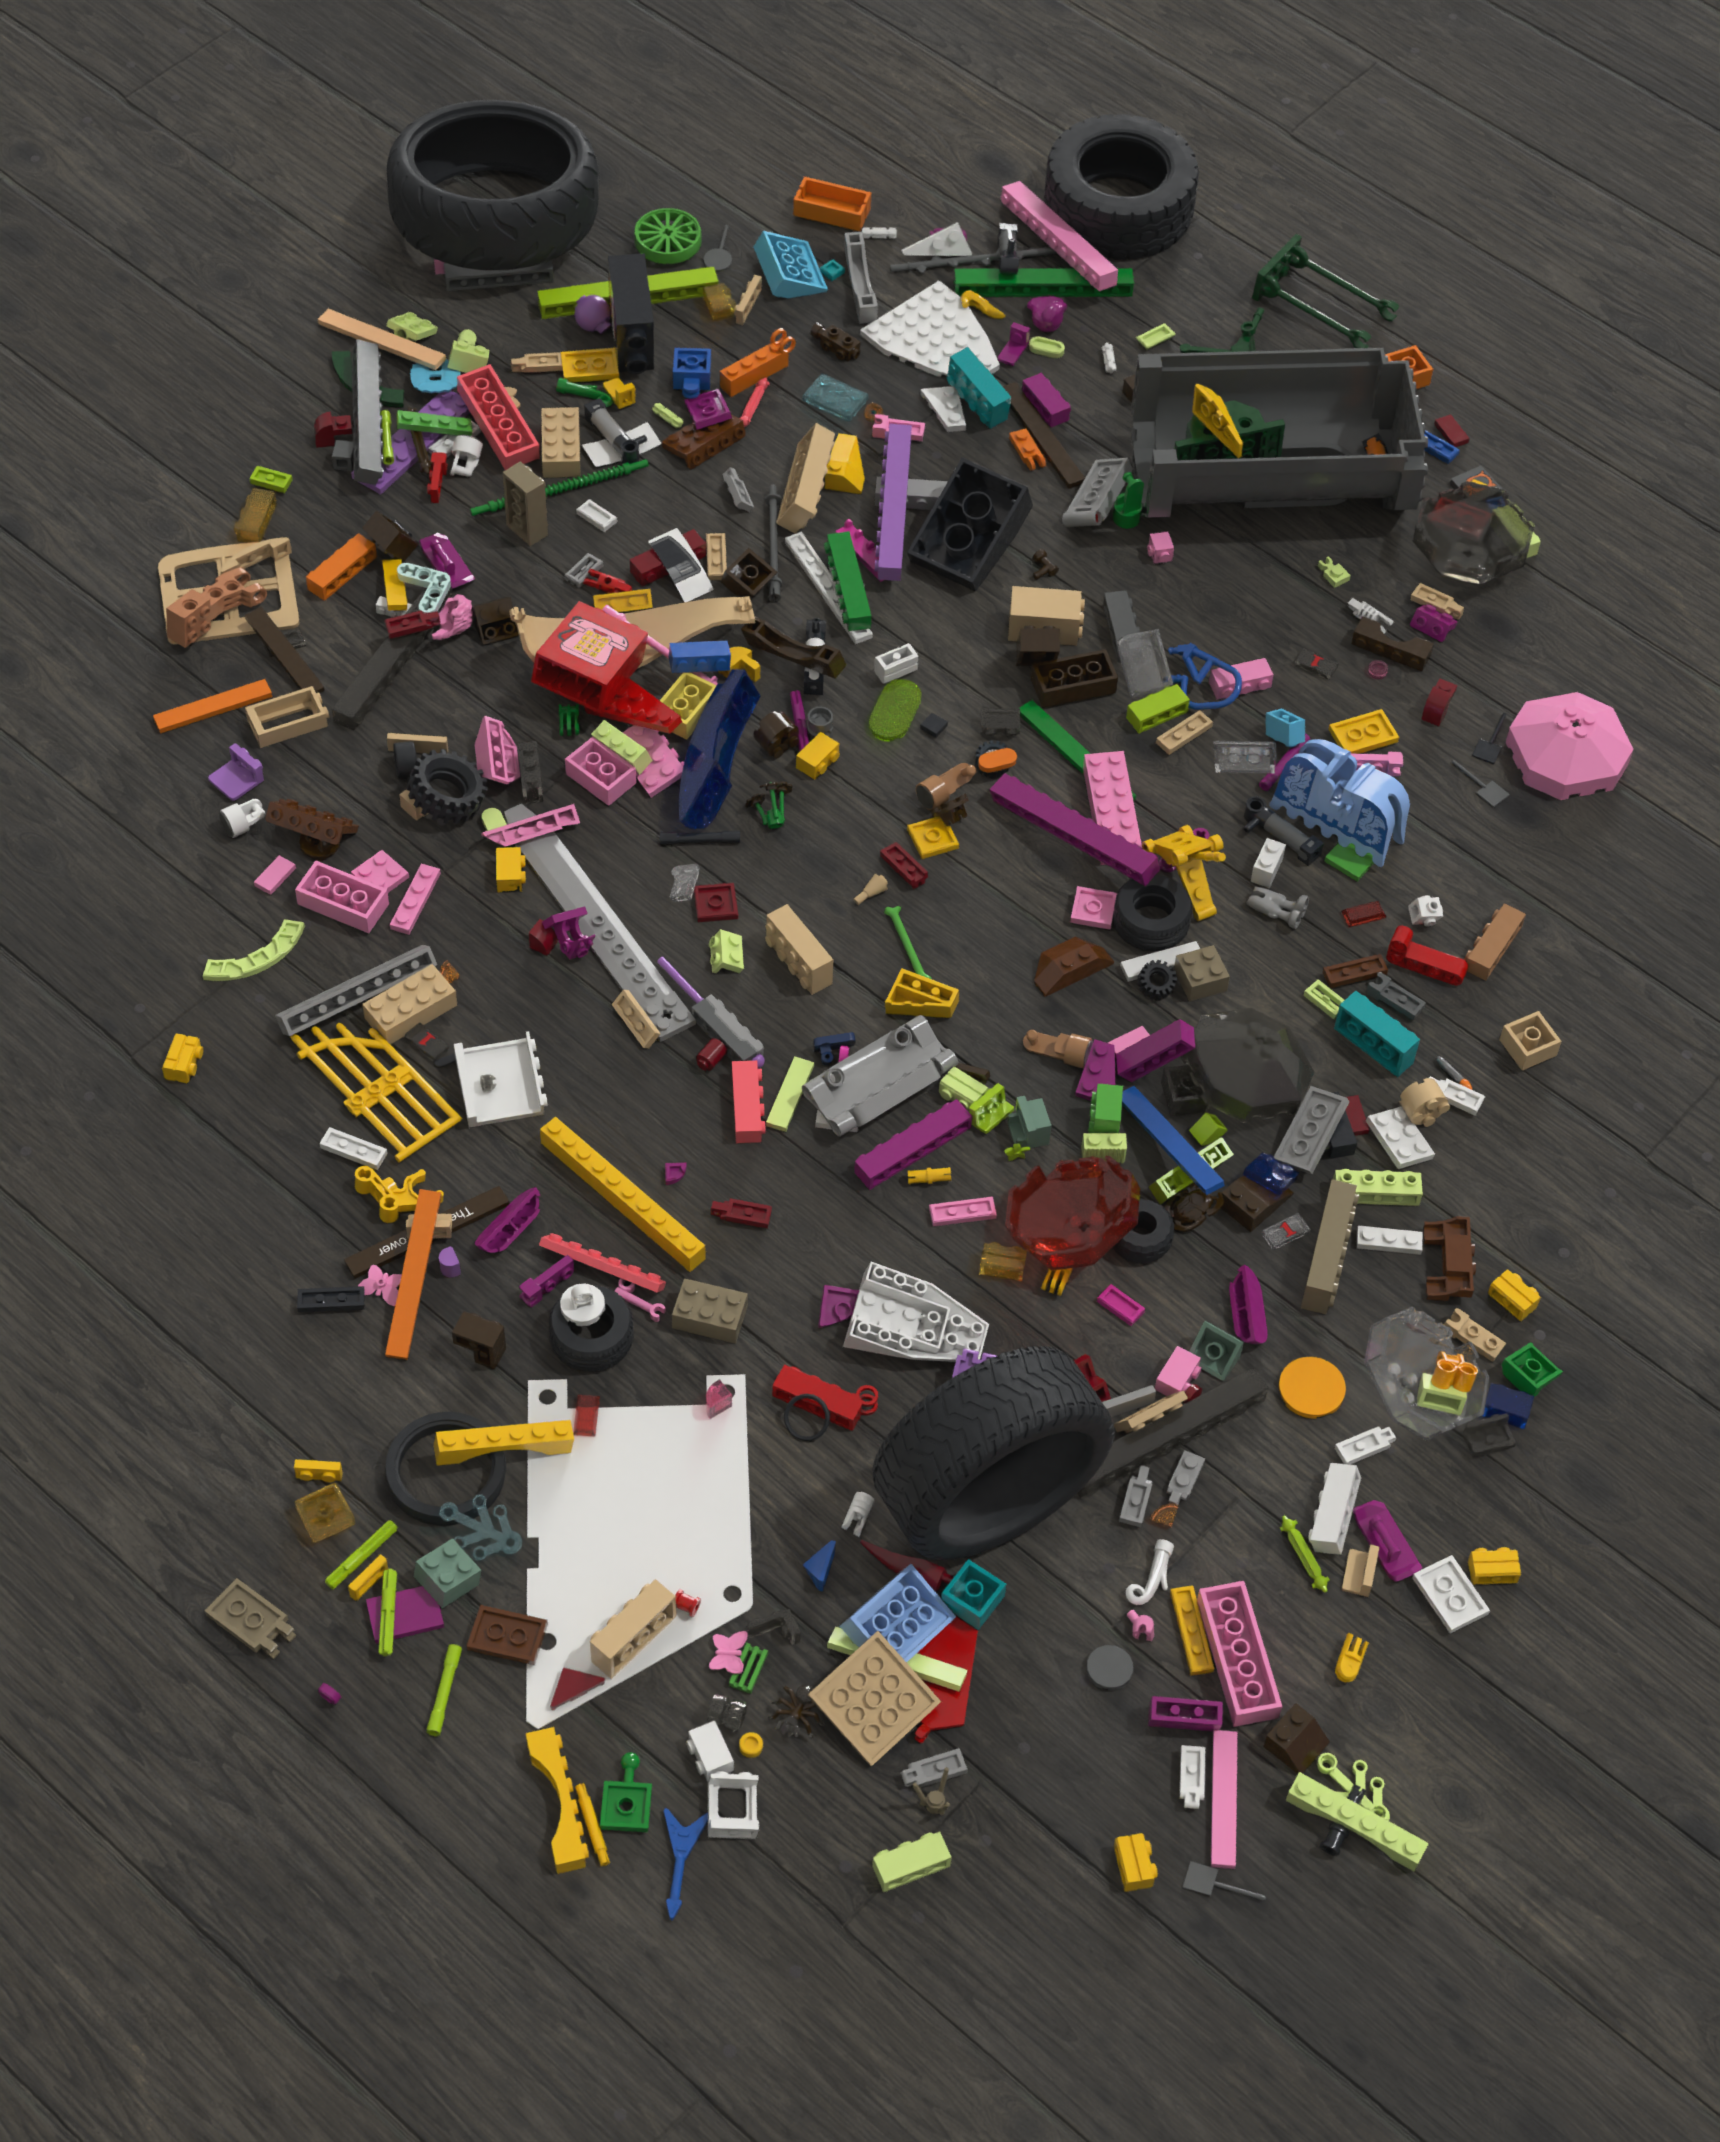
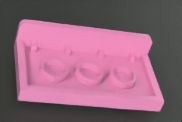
M633 725L622 733L644 747L653 760L640 775L636 773L637 780L651 798L680 778L689 779L687 774L689 771L688 767L683 761H678L679 755L674 748L669 749V742L664 735L660 736L657 730Z

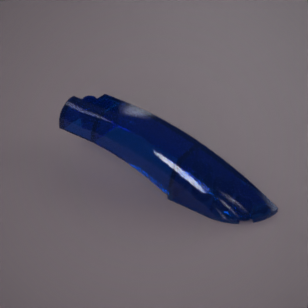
M732 669L725 683L716 685L692 735L684 761L679 792V820L689 829H703L710 825L732 787L730 774L737 744L749 717L761 697L745 670Z

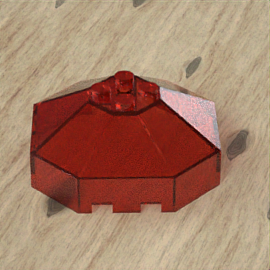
M1094 1156L1079 1158V1161H1073V1159L1060 1160L1059 1163H1056V1168L1048 1176H1045L1040 1166H1035L1025 1175L1027 1180L1019 1187L1014 1185L1009 1190L1006 1228L1015 1242L1051 1271L1094 1265L1138 1224L1140 1186L1134 1175L1129 1170L1123 1169L1112 1157L1105 1156L1106 1161L1103 1158ZM1087 1224L1090 1228H1086V1231L1083 1232L1080 1228Z

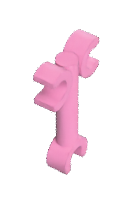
M620 1278L618 1287L614 1292L621 1295L627 1302L650 1313V1318L655 1322H659L660 1317L655 1312L665 1313V1306L660 1303L652 1305L631 1294L635 1290V1284L631 1283L630 1286L626 1287L624 1286L625 1280Z

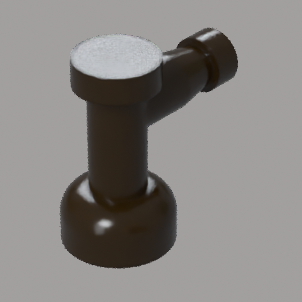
M1044 549L1038 550L1033 555L1032 560L1044 566L1033 573V577L1036 580L1047 573L1050 576L1057 574L1059 568L1047 559V553Z

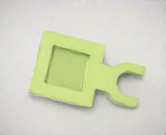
M1329 556L1326 557V564L1321 560L1318 562V567L1324 571L1323 576L1334 588L1350 580V574L1340 564L1334 566Z

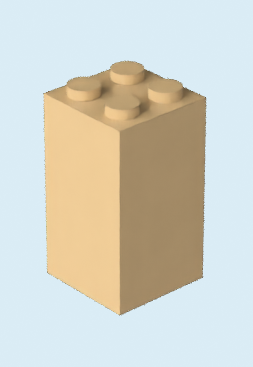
M1012 586L1008 641H1017L1020 629L1024 628V626H1035V628L1054 626L1055 629H1060L1061 645L1077 646L1078 638H1082L1083 629L1079 625L1084 623V614L1081 611H1084L1085 599H1081L1082 591Z

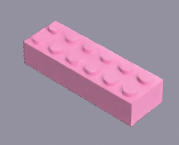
M1124 751L1084 754L1083 772L1092 820L1101 827H1107L1112 833L1121 835L1128 842L1136 843L1142 848Z
M1240 1581L1199 1589L1197 1603L1233 1726L1278 1719L1282 1703L1245 1582Z

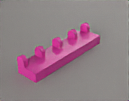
M847 519L844 527L836 530L835 533L850 531L856 558L878 579V572L874 571L875 560H879V557H876L874 543L868 541L863 536V532L860 529L857 530L853 526V522Z

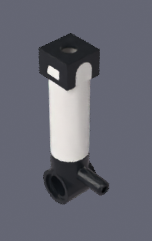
M818 618L807 620L806 645L822 646L825 644L826 620H819ZM805 667L804 694L823 695L824 674Z

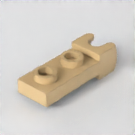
M1458 1308L1454 1310L1451 1320L1448 1319L1442 1328L1446 1334L1454 1339L1458 1338L1492 1362L1506 1344L1471 1320L1468 1314Z

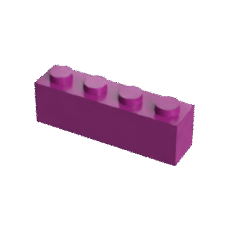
M1179 1019L1116 1054L1118 1075L1132 1083L1195 1049L1194 1027Z

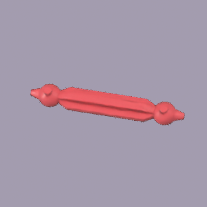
M766 377L759 380L756 384V388L742 416L739 418L743 420L744 427L748 426L749 422H751V418L765 392L764 390L770 385Z

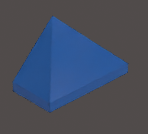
M831 1540L803 1564L818 1591L823 1592L835 1555L836 1541Z

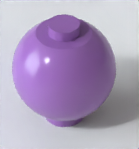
M583 295L577 300L575 319L581 328L586 331H598L600 334H603L611 327L609 322L611 310L608 303L602 297L597 295L586 297Z

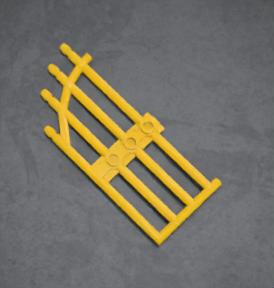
M338 1023L336 1029L344 1038L329 1039L320 1028L314 1026L311 1031L320 1042L312 1046H308L297 1034L290 1036L292 1041L301 1050L296 1053L298 1058L302 1060L308 1057L345 1095L347 1100L343 1103L348 1110L356 1117L363 1114L399 1152L395 1155V1159L398 1162H401L462 1120V1117L374 1028L368 1031L374 1039L371 1040L355 1037L343 1024ZM352 1045L381 1077L371 1082L338 1046ZM366 1047L385 1050L398 1066L388 1071ZM327 1048L365 1088L354 1094L316 1052ZM413 1079L450 1118L439 1124L404 1088V1085ZM397 1091L433 1130L423 1136L386 1097ZM379 1102L416 1141L405 1147L369 1108Z

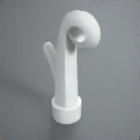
M1163 1539L1157 1540L1145 1590L1137 1584H1131L1127 1587L1126 1597L1132 1604L1142 1605L1148 1602L1153 1597L1160 1581L1162 1589L1164 1591L1168 1589L1167 1565L1174 1549V1545L1171 1542ZM1133 1591H1137L1140 1597L1135 1596Z

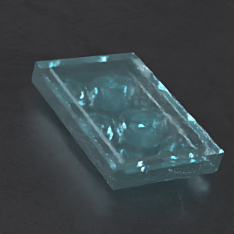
M821 373L803 394V401L850 422L868 401L869 394Z

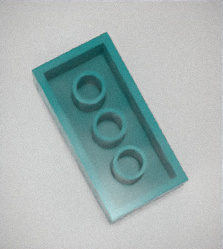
M969 347L951 355L947 381L951 386H954L959 396L966 400L970 409L978 414L981 422L991 429L1007 420L1011 396Z
M1357 991L1353 992L1340 1004L1334 1027L1336 1031L1396 1077H1399L1414 1063L1420 1041L1415 1033L1407 1030L1399 1021L1390 1017L1382 1008L1374 1005L1366 996L1361 995Z

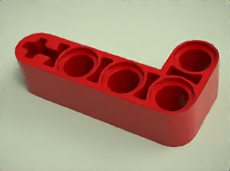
M1398 926L1396 928L1386 956L1390 963L1452 985L1462 984L1469 967L1465 960L1412 942L1413 931L1409 927Z

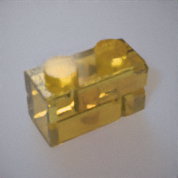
M997 1242L984 1243L979 1274L1022 1281L1027 1250H1023L1019 1246H1001Z

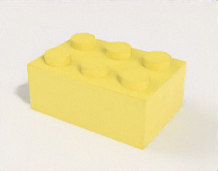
M690 672L682 673L660 700L679 714L682 719V723L672 733L686 740L718 703L717 685Z

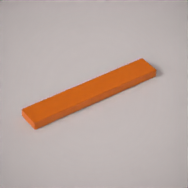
M263 679L155 714L153 719L161 734L272 697V692L266 680Z

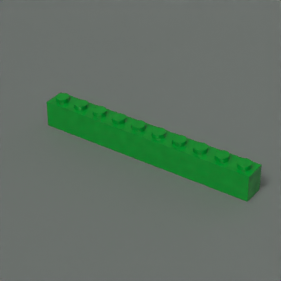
M1117 268V285L1098 291L1075 269H1018L1017 275L1001 274L999 269H955L954 291L960 297L966 291H973L981 297H1132L1134 278L1132 268Z

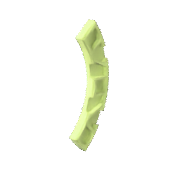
M284 919L279 931L272 938V942L265 948L262 947L248 954V957L235 960V958L227 960L208 959L203 973V980H236L255 975L270 968L283 959L296 945L303 933L304 922Z

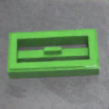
M746 1643L740 1656L743 1665L748 1653L752 1654L740 1682L736 1683L739 1674H733L729 1686L751 1694L767 1658L768 1650H760L759 1647H751V1644ZM756 1656H761L748 1687L744 1686Z

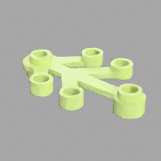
M1323 1753L1317 1762L1319 1771L1323 1774H1329L1346 1791L1337 1793L1347 1798L1354 1784L1336 1767V1757L1331 1753ZM1363 1760L1355 1761L1352 1768L1355 1774V1785L1361 1787L1359 1791L1362 1788L1365 1789V1774L1368 1768ZM1328 1763L1330 1768H1325L1322 1764ZM1356 1766H1362L1364 1770L1359 1771ZM1374 1777L1369 1784V1788L1373 1792V1803L1364 1795L1360 1806L1375 1814H1379L1382 1818L1389 1821V1811L1382 1805L1384 1781L1380 1777ZM1377 1782L1381 1787L1376 1788L1373 1786V1783Z

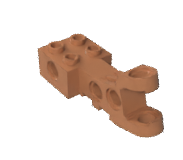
M242 567L226 572L215 579L216 583L212 586H205L202 593L191 589L166 608L167 638L186 648L204 633H207L211 629V620L223 611L242 604L249 607L256 606L265 600L267 590L259 583L244 587L250 581L251 576Z

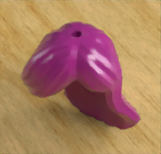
M1040 296L1032 298L1028 302L1027 307L1031 309L1032 321L1038 329L1043 332H1053L1062 323L1063 315L1068 305L1063 302V299L1058 297Z

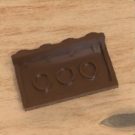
M732 414L731 419L700 429H696L693 422L661 441L662 447L686 460L687 467L693 469L744 438L746 435L743 420Z
M292 799L271 801L265 817L269 823L334 845L340 843L342 834L357 833L359 825L353 824L352 819L345 817L337 818L334 813L328 811L319 812L316 811V807L298 805L299 802Z

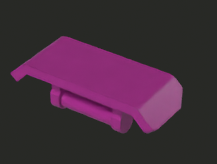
M436 533L419 540L422 551L433 568L450 576V589L475 579L446 535Z
M1372 1500L1353 1509L1355 1521L1368 1544L1379 1547L1377 1559L1391 1580L1395 1582L1400 1581L1422 1569L1421 1564L1383 1502Z

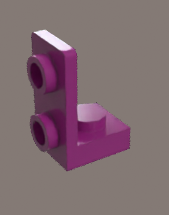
M1013 322L1010 328V339L999 354L998 361L1010 366L1015 365L1029 344V327Z

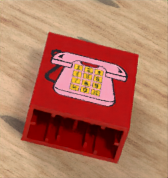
M579 601L536 652L531 682L601 714L643 662L649 632L640 629L635 624L613 617L602 609L591 607Z

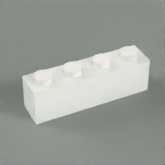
M1330 1463L1329 1471L1325 1472V1486L1319 1494V1508L1314 1512V1527L1309 1531V1542L1312 1544L1315 1552L1342 1554L1361 1481L1357 1465Z

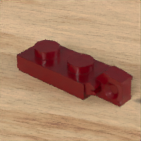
M421 610L384 620L390 639L427 630L441 624L438 611L423 613Z
M731 1198L729 1201H724V1203L712 1202L711 1215L721 1217L720 1219L729 1222L768 1229L772 1213V1207L769 1205Z

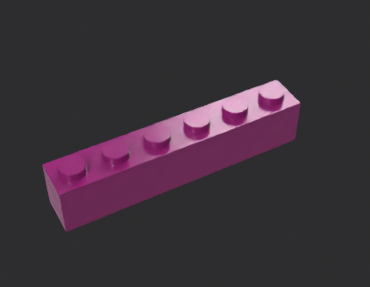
M957 1099L951 1103L948 1102L935 1113H929L920 1122L911 1124L907 1130L893 1135L889 1141L884 1144H878L871 1152L866 1155H860L855 1161L854 1173L871 1190L969 1130L972 1125V1115Z

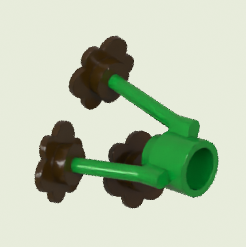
M784 781L761 785L760 788H766V791H770L773 809L767 811V815H765L760 806L765 800L764 793H757L747 799L745 807H757L763 824H768L769 829L780 828L785 822L784 795L792 792V785ZM775 792L779 795V809H777Z

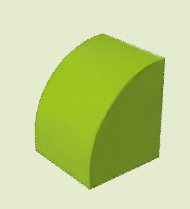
M1205 1113L1189 1131L1204 1146L1218 1140L1228 1129L1216 1115Z

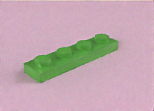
M397 411V429L457 436L472 435V422L469 418Z

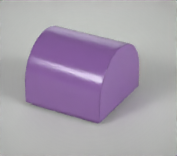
M450 1246L443 1249L439 1254L441 1273L446 1277L460 1275V1263L453 1247Z

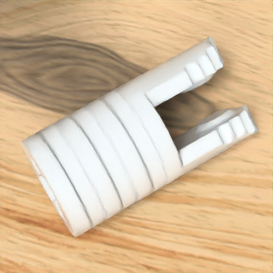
M856 1492L842 1528L847 1530L852 1520L858 1521L853 1534L859 1537L874 1503V1498L867 1493Z

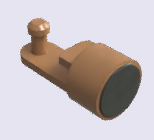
M960 763L940 776H930L916 785V794L919 801L928 810L942 805L949 800L950 794L972 779V776L976 773V768L967 763Z
M1029 1030L1023 1039V1044L1029 1052L1063 1060L1064 1064L1084 1069L1093 1040L1092 1038L1073 1033L1071 1035L1061 1033L1058 1037L1036 1032L1035 1030Z

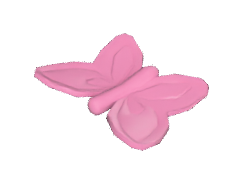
M372 1265L368 1271V1278L364 1279L358 1286H364L365 1295L373 1294L376 1291L375 1295L380 1296L382 1292L383 1299L389 1305L395 1306L398 1295L397 1287L400 1285L402 1274H393L388 1277V1273L382 1274L379 1267Z
M741 1631L733 1634L730 1638L718 1634L713 1635L714 1645L719 1650L715 1651L717 1656L711 1660L709 1668L711 1670L726 1668L730 1673L741 1674L743 1663L741 1658L737 1656H741L742 1652L738 1649L743 1647L748 1633Z

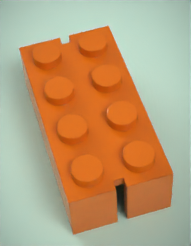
M804 177L794 197L793 216L861 231L871 209V192Z

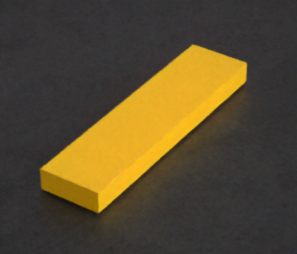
M402 559L382 560L388 611L407 610L405 582L400 581L397 575V567L402 564Z
M1186 1586L1171 1589L1170 1595L1191 1676L1214 1672V1665L1194 1587Z

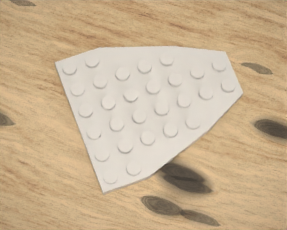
M940 281L860 330V335L884 355L889 357L891 354L900 357L899 361L905 363L907 360L915 363L916 368L941 377L942 374H948L950 356L966 347L970 348L991 374L999 370L997 357L988 336L969 307L964 308L962 306L961 297Z

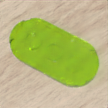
M897 679L889 682L884 687L869 719V728L876 738L883 741H894L895 738L899 737L900 739L906 734L921 703V690L917 684L910 680Z

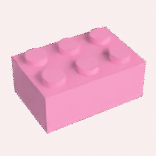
M594 737L590 738L565 758L566 775L608 806L636 784V768Z

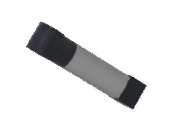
M600 398L585 404V419L591 426L595 425L620 454L622 463L631 464L640 460L639 445L647 442L646 435L633 440L630 439L607 412V406Z

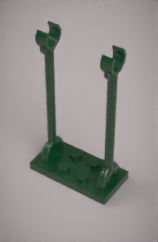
M1295 234L1258 272L1252 299L1258 302L1262 296L1267 298L1279 296L1346 335L1356 349L1368 348V344H1364L1359 340V338H1362L1367 342L1371 338L1368 332L1357 329L1350 330L1280 289L1279 279L1286 276L1291 266L1297 269L1308 267L1374 305L1381 316L1387 321H1393L1397 317L1396 314H1391L1387 307L1395 312L1399 305L1392 300H1378L1310 261L1306 251L1300 247L1302 237Z

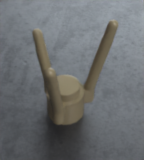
M948 1767L944 1768L938 1791H931L927 1797L924 1796L917 1783H913L914 1790L921 1800L920 1804L926 1806L928 1812L932 1814L940 1813V1815H944L945 1810L950 1806L949 1802L945 1803V1796L943 1795L949 1771Z

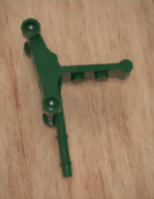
M1259 307L1253 315L1252 322L1247 321L1241 325L1242 335L1230 350L1182 344L1180 346V353L1256 351L1254 334L1262 319L1264 309Z

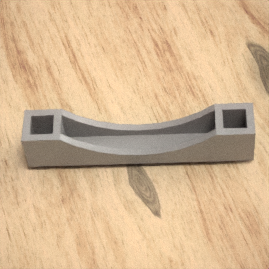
M862 232L845 233L844 252L859 324L872 323L877 320L878 305L876 295L872 290L869 280Z

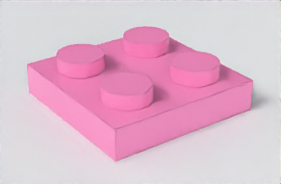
M383 850L351 871V875L387 889L388 893L409 878V873Z
M1077 886L1070 923L1110 930L1117 893Z

